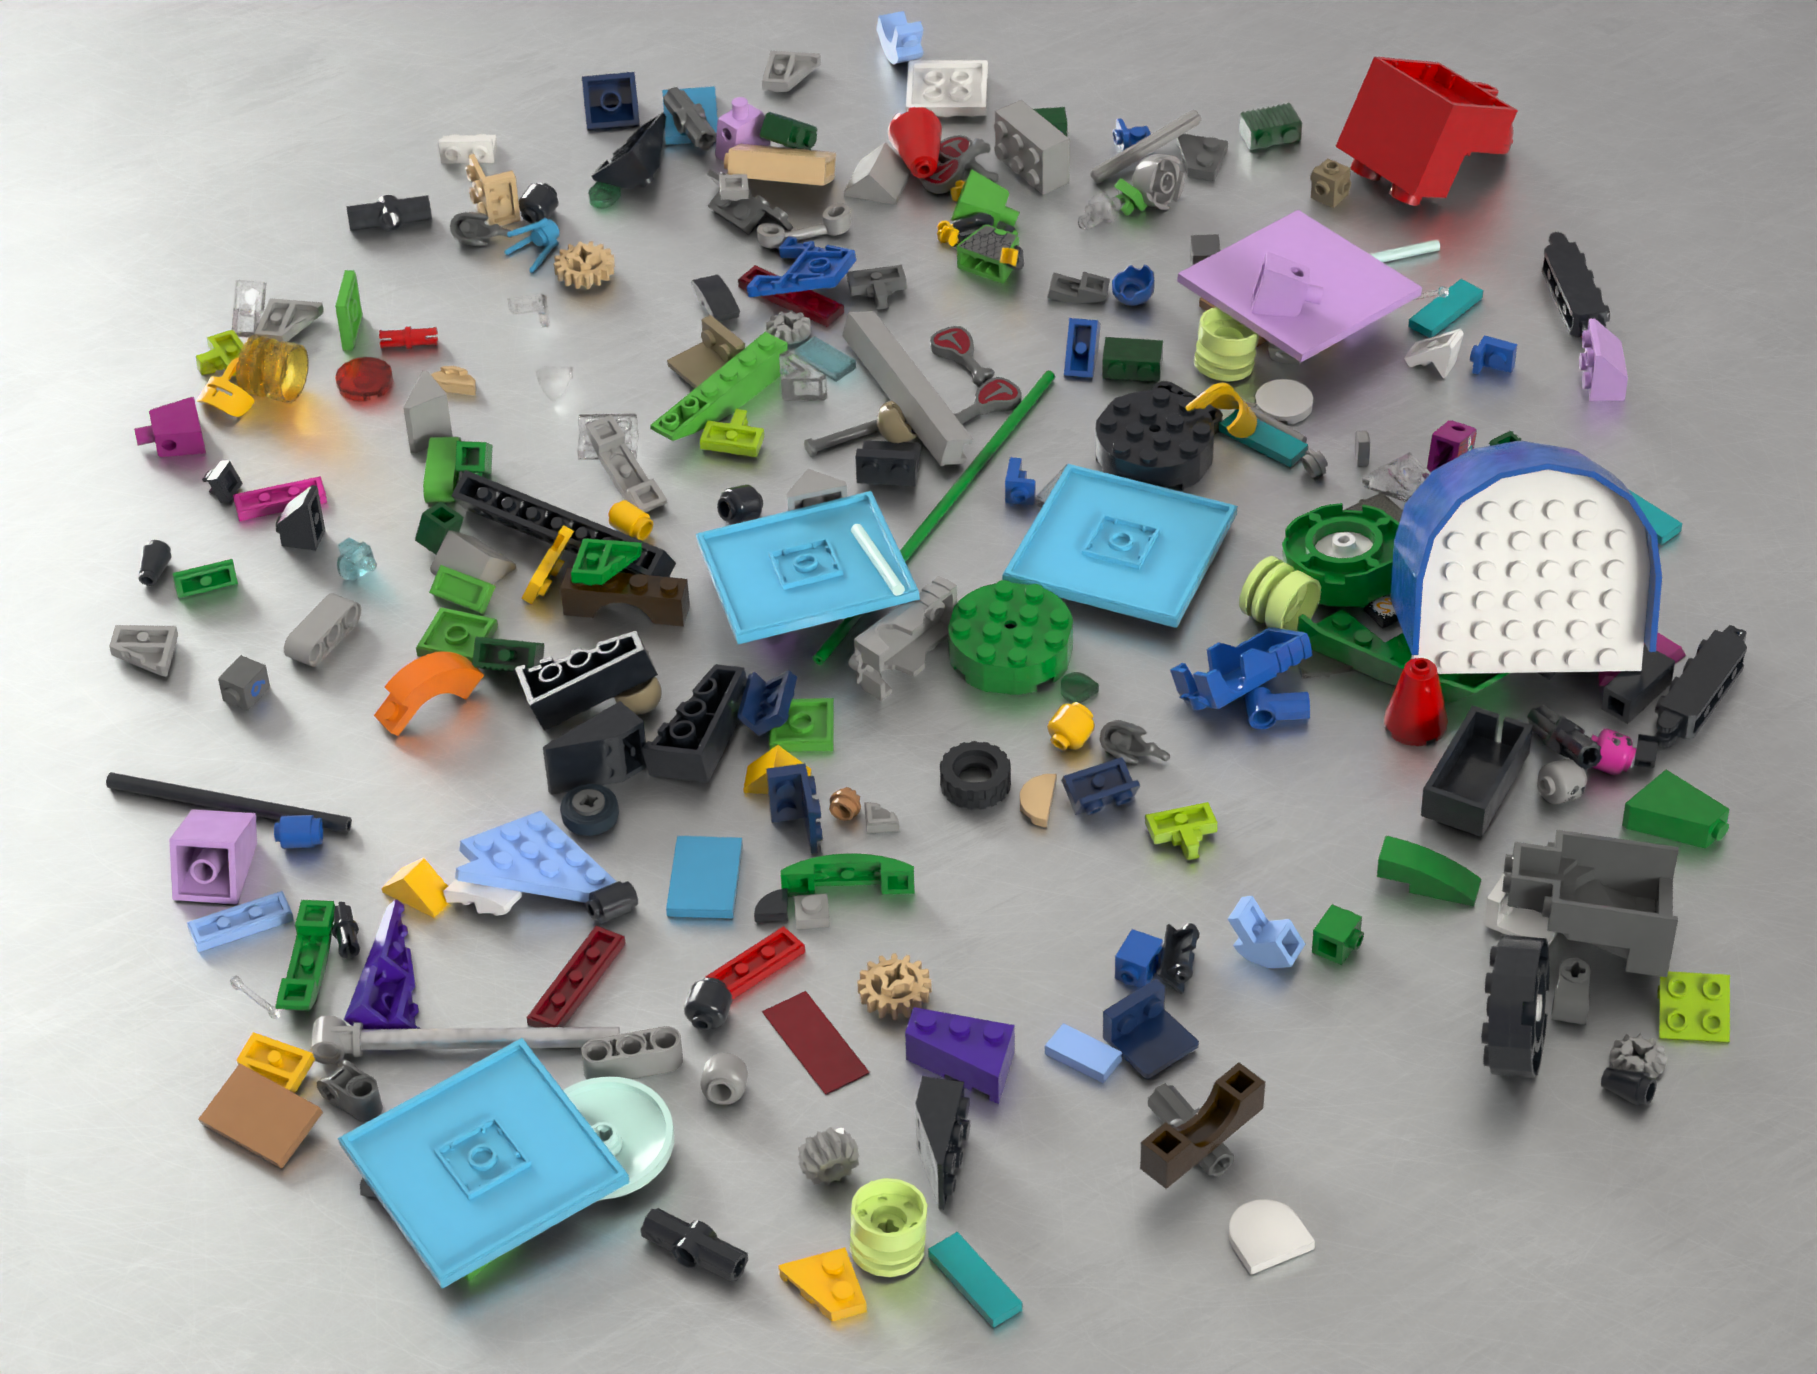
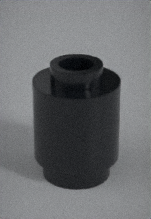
M618 881L589 893V901L586 902V908L593 920L597 919L603 924L630 913L633 907L638 905V897L630 882L622 883Z

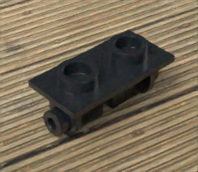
M1187 923L1178 930L1172 925L1167 924L1158 976L1180 994L1184 993L1185 982L1193 976L1192 967L1195 953L1192 950L1196 949L1197 940L1200 936L1197 926L1192 923Z

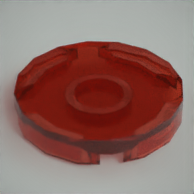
M375 357L352 359L344 363L335 375L336 386L340 394L353 401L371 400V396L375 395L381 397L391 389L394 382L391 366L384 360Z

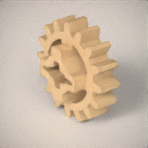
M580 241L575 247L569 244L568 250L560 249V255L554 257L555 275H557L559 282L565 281V286L567 287L575 284V289H579L581 285L590 289L593 283L600 286L601 280L609 281V275L614 274L615 262L614 255H611V250L609 248L604 249L603 244L593 246V241H590L588 245Z
M896 953L892 954L891 960H886L882 955L879 956L878 964L869 961L867 963V970L860 971V980L857 981L860 1003L867 1004V1011L869 1013L879 1010V1018H883L887 1013L891 1014L893 1020H897L900 1013L909 1018L910 1010L913 1007L922 1008V1003H929V993L932 992L929 970L922 969V962L918 960L910 963L909 955H906L903 960H899Z

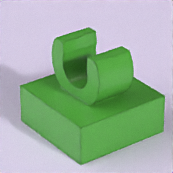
M1122 178L1114 185L1119 194L1112 199L1111 203L1117 210L1125 203L1120 209L1124 215H1130L1134 207L1143 212L1148 206L1144 203L1141 192Z

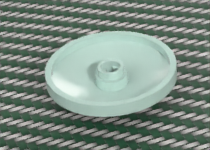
M621 1077L591 1078L575 1083L563 1090L629 1175L630 1183L600 1200L617 1198L632 1193L648 1184L662 1171L671 1156L675 1134L670 1111L664 1100L654 1090L635 1080Z

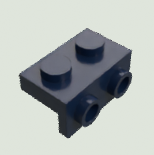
M788 670L766 682L756 672L749 674L738 711V718L758 736L773 728L781 727L789 717L788 712L795 694L794 689L798 677Z
M1123 757L1065 775L1061 780L1075 815L1084 812L1087 815H1093L1102 811L1106 805L1116 803L1118 806L1126 804L1135 798L1134 796L1140 788L1139 781L1132 780Z

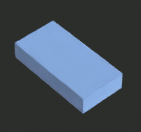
M1064 1023L1045 1045V1055L1101 1083L1107 1080L1122 1061L1121 1051Z

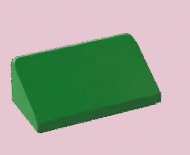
M233 559L172 573L178 598L238 584Z

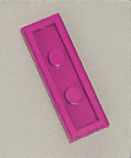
M321 476L234 494L233 498L239 521L284 512L287 504L311 485L318 486L320 503H327Z

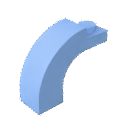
M904 11L880 15L876 29L888 60L892 64L921 59L923 56L921 46L923 27L921 21L907 23Z

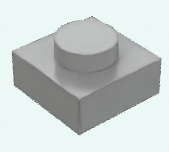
M747 174L719 175L721 200L736 201L749 198Z
M827 894L794 896L797 930L830 927Z

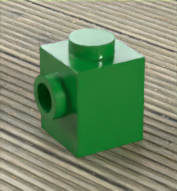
M456 441L455 471L464 473L467 470L482 477L483 474H491L493 445L487 442Z
M1332 904L1313 930L1312 953L1342 965L1352 950L1357 951L1362 944L1364 932L1361 931L1362 916Z

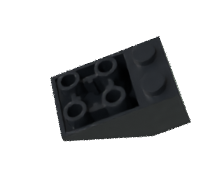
M619 701L543 746L548 792L553 795L568 792L577 786L585 784L603 786L620 783L647 768L641 749L646 744L644 721Z
M922 1076L915 1101L917 1150L938 1208L944 1210L947 1197H953L955 1193L956 1175H953L955 1168L960 1169L962 1165L964 1149L960 1147L961 1142L967 1141L970 1133V1120H966L969 1113L970 1098L964 1097V1082Z

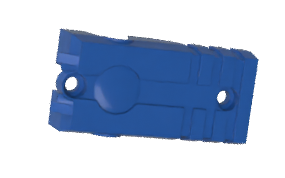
M1269 627L1236 647L1218 642L1206 649L1209 672L1207 673L1197 671L1192 675L1186 663L1170 669L1177 692L1180 695L1179 698L1183 699L1186 703H1190L1193 710H1201L1206 707L1220 709L1276 677L1277 673L1285 672L1289 669V666H1295L1301 663L1302 659L1306 660L1313 656L1307 633Z

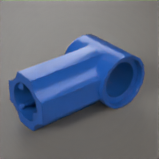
M1257 687L1245 694L1244 699L1249 724L1255 729H1267L1279 720L1310 719V698L1308 692L1272 694L1265 687Z

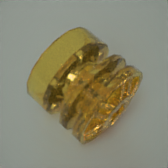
M254 334L244 343L238 357L236 366L238 387L251 395L267 396L268 399L289 404L293 403L300 396L306 384L309 368L307 350L303 345L286 341L278 342L276 339Z

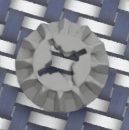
M792 310L789 313L780 311L778 316L773 315L770 317V321L766 323V332L787 342V344L799 343L805 340L811 333L810 318L804 317L803 313L794 314Z
M1641 1033L1634 1038L1626 1034L1622 1040H1615L1610 1050V1062L1612 1067L1616 1069L1648 1072L1650 1077L1656 1078L1663 1072L1666 1066L1667 1057L1664 1054V1046L1656 1045L1655 1038L1643 1039ZM1633 1051H1637L1639 1055L1645 1054L1644 1062L1638 1056H1632Z

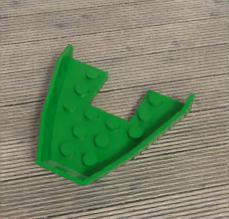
M1343 609L1318 623H1314L1304 614L1298 616L1297 631L1308 634L1313 652L1382 682L1396 686L1405 664L1411 660L1412 654L1404 633L1384 642ZM1509 673L1438 674L1444 702L1451 703L1475 694Z

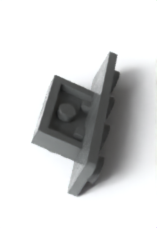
M712 170L707 172V175L720 187L719 175L726 174L722 171L719 175ZM719 190L708 205L711 211L748 235L763 215L788 231H791L793 228L787 221L789 215L777 206L774 209L770 208L771 204L760 195L756 197L751 196L752 192L750 190L748 199L736 201L721 200Z

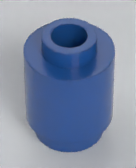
M313 815L281 816L280 823L274 824L275 842H280L282 849L314 848L315 844H322V818H314Z

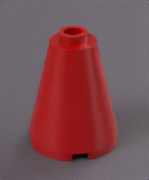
M924 107L908 108V112L895 115L888 129L890 143L915 177L927 178L932 176L937 170L942 136V125L936 114Z
M1414 658L1409 660L1404 666L1384 713L1385 729L1388 728L1391 732V737L1395 741L1410 746H1424L1429 740L1436 738V741L1443 737L1447 731L1448 717L1436 665L1426 658Z

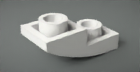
M457 879L443 891L447 903L461 902L463 905L475 903L478 914L492 913L494 916L508 913L512 909L511 907L522 897L520 891L462 882Z

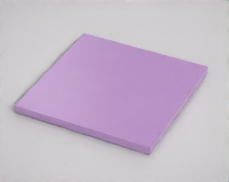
M1299 210L1179 272L1177 282L1300 362L1305 361L1421 296L1422 292L1421 286ZM1266 252L1307 266L1310 269L1309 284L1323 287V296L1320 304L1304 301L1300 314L1296 317L1251 313L1252 294Z

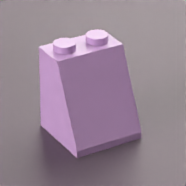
M192 809L169 839L172 900L237 904L257 845L256 813Z

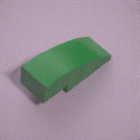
M1385 836L1378 858L1377 877L1408 883L1409 893L1475 906L1481 885V878L1452 859L1429 848L1406 840Z

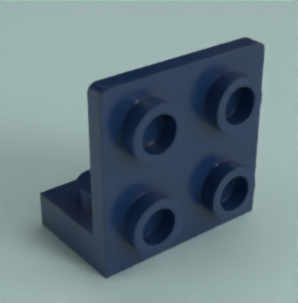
M805 763L767 768L771 823L804 818L811 855L818 854L817 842L823 841L821 823L820 821L816 822V819H821L819 799L812 798L813 795H816L814 776H808Z
M1157 978L1103 1011V1039L1111 1047L1121 1051L1122 1057L1146 1079L1156 1075L1199 1047V1040L1165 1010V986Z

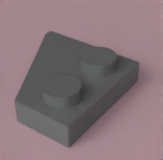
M1182 134L1177 137L1176 144L1177 147H1180L1181 159L1185 164L1187 176L1215 181L1228 150V141Z

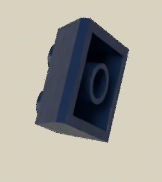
M635 72L582 76L587 130L640 125Z

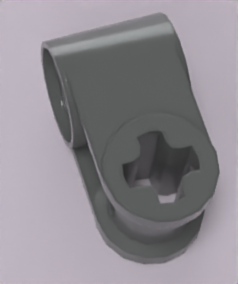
M1568 958L1561 963L1558 982L1554 992L1551 1020L1586 1025L1590 1004L1589 986L1591 969L1583 959Z
M342 1060L338 1064L336 1071L329 1077L321 1078L317 1082L318 1091L326 1101L338 1106L359 1121H370L378 1117L382 1112L383 1106L376 1080L356 1068L350 1061Z

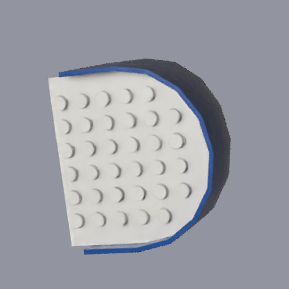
M1515 441L1475 448L1433 470L1406 501L1394 539L1391 603L1411 651V659L1426 658L1431 660L1436 665L1438 674L1641 671L1644 643L1649 652H1656L1662 587L1657 533L1624 483L1614 474L1577 450L1527 441Z

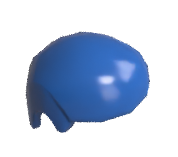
M1129 265L1124 271L1117 273L1112 280V294L1125 305L1137 306L1144 304L1154 293V272L1148 265H1143L1141 269Z

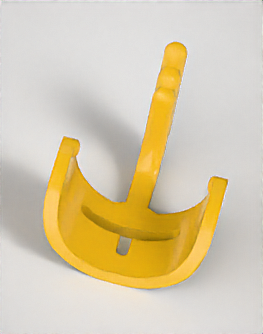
M237 357L230 362L221 377L212 376L209 379L197 402L206 403L235 417L242 416L249 411L255 400L246 391L229 380L238 370L246 379L253 378L254 376L258 377L260 373L249 360ZM217 387H218V388H221V389H223V390H226V391L230 392V393L233 394V395L230 396V395H228V394H226V393H224V392H222V391H220V390H218V392H217L216 389H217Z
M1227 383L1212 385L1186 406L1187 411H1191L1194 408L1204 409L1208 405H1212L1217 409H1239L1235 420L1227 426L1228 432L1238 438L1251 436L1257 426V417L1253 410L1232 386Z

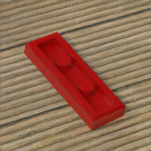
M783 926L714 970L705 978H716L724 982L732 994L733 1000L804 954L805 944Z

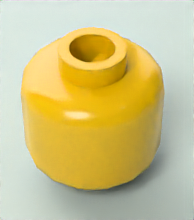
M1077 702L1060 706L1047 725L1051 736V743L1063 751L1067 748L1078 750L1083 747L1095 729L1092 712Z

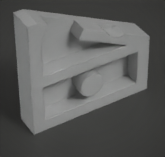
M770 51L762 79V90H772L774 92L790 91L820 65V54Z
M270 298L254 333L256 343L284 345L323 314V303Z
M115 625L109 645L111 655L158 675L167 676L178 638L177 627Z

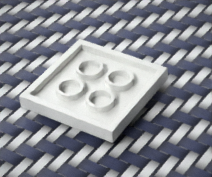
M909 60L906 112H908V108L924 107L933 111L936 116H986L988 60Z

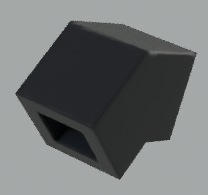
M1638 734L1634 766L1655 767L1659 737Z

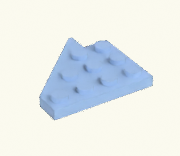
M542 811L460 841L459 851L470 863L456 868L455 878L458 881L585 903L589 901V893L617 882Z

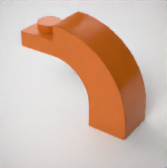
M443 651L427 654L407 664L389 680L385 688L390 694L374 714V717L390 733L399 736L426 701L444 693H451L467 699L484 674L478 668H475L468 658L460 654Z

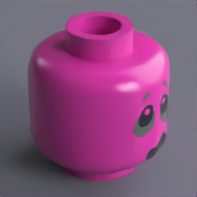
M1608 728L1603 729L1598 736L1591 735L1590 738L1601 746L1600 752L1602 755L1598 765L1592 766L1593 768L1613 776L1619 775L1622 771L1627 772L1636 753V748L1632 747L1633 743L1630 737Z

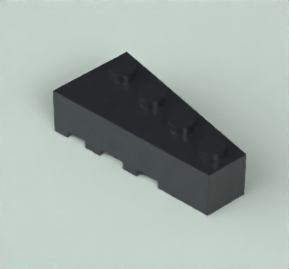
M637 631L598 642L596 648L591 650L582 648L571 650L570 656L555 661L552 657L542 659L539 666L528 669L526 665L515 668L529 706L544 731L658 675Z
M715 664L692 690L693 696L688 701L681 702L675 709L676 715L669 723L664 722L657 730L658 736L653 742H646L641 749L649 776L709 782L739 721L737 715L747 682L744 667Z

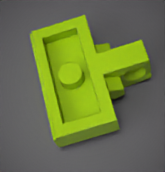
M234 330L207 337L210 351L196 355L197 369L201 375L212 374L217 370H226L230 362L237 357L249 360L257 369L255 359ZM238 370L232 376L242 375V373Z
M736 409L730 423L707 420L699 441L700 449L757 457L765 435L763 428L748 426L747 410Z
M1208 802L1145 815V824L1154 845L1172 841L1173 846L1181 845L1182 853L1186 860L1200 857L1198 847L1200 846L1199 841H1202V835L1217 832L1218 822Z

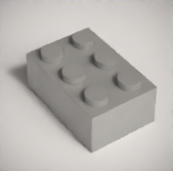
M1022 100L995 111L994 152L999 160H1002L1014 173L1020 175L1042 195L1069 183V138Z

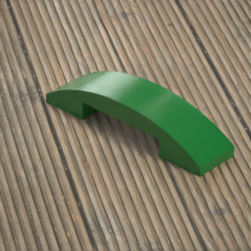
M860 853L832 854L803 860L781 869V888H787L788 897L814 895L816 886L881 885L882 894H915L914 866L879 855Z
M301 900L295 923L297 935L287 976L281 979L275 1004L276 1009L310 1011L322 985L329 956L334 922V901Z

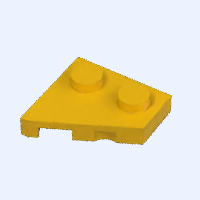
M564 525L562 526L553 546L547 551L521 599L532 605L538 594L544 597L552 583L548 578L550 575L556 577L565 562L560 558L574 532L573 530Z
M252 1032L236 1061L238 1065L240 1063L287 1090L296 1093L314 1063L315 1058L309 1051Z
M845 1247L778 1265L780 1278L784 1282L789 1280L798 1287L800 1295L809 1303L817 1305L820 1312L830 1321L867 1312L865 1298Z

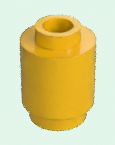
M627 500L615 503L608 513L610 526L638 540H645L653 529L654 523L650 519L649 514Z

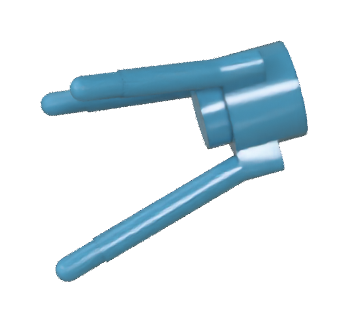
M547 218L507 232V236L512 237L532 230L530 236L504 251L506 255L532 241L537 246H546L529 269L531 273L535 272L549 252L559 245V242L556 240L560 236L559 228L555 222Z

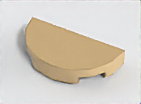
M443 366L440 367L441 371L431 374L445 392L476 395V381L464 368Z
M1042 774L1033 777L1023 785L1019 793L1020 811L1031 818V823L1047 828L1057 774Z

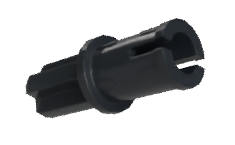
M341 901L335 906L332 933L337 939L340 956L347 958L346 949H349L350 958H354L360 952V945L357 940L359 928L356 921L353 920L351 906Z

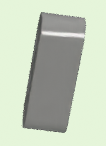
M328 594L289 634L284 644L285 656L312 667L317 666L358 623L361 616V605L337 594Z
M670 1026L596 1038L586 1042L581 1050L586 1080L598 1077L641 1078L675 1071L683 1063L681 1035L677 1029Z

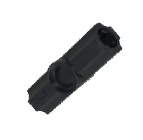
M384 195L375 203L346 206L350 231L373 227L394 231L400 228L403 223L432 219L428 195L398 199L393 195Z
M1544 704L1530 710L1527 715L1528 724L1533 725V732L1544 739L1543 743L1558 754L1573 760L1585 770L1598 765L1602 758L1601 746L1585 735L1583 728L1566 717L1558 715Z
M659 1208L656 1210L651 1209L645 1216L641 1227V1237L671 1251L675 1260L684 1267L695 1269L699 1265L730 1282L733 1280L737 1281L744 1273L748 1262V1253L719 1239L714 1230L706 1223L694 1220L689 1224Z

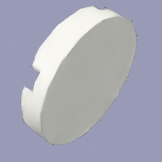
M1279 379L1264 383L1258 388L1255 395V403L1257 404V409L1276 420L1287 421V424H1294L1304 420L1311 414L1313 395L1302 383L1294 380Z

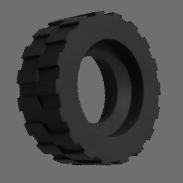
M984 741L963 742L956 747L953 746L948 753L943 755V760L940 761V787L942 794L947 797L950 803L953 802L960 808L981 810L997 805L999 801L1002 802L1005 799L1006 794H1009L1011 762L1007 758V754L1000 750V747L993 746ZM971 768H981L991 772V778L983 782H967L960 779L959 775L960 772Z

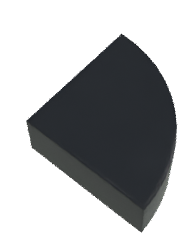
M787 888L770 892L757 903L754 910L755 922L788 921Z

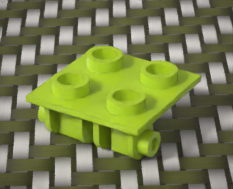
M1668 971L1667 978L1660 977V985H1658L1657 998L1660 999L1659 1039L1730 1042V975Z

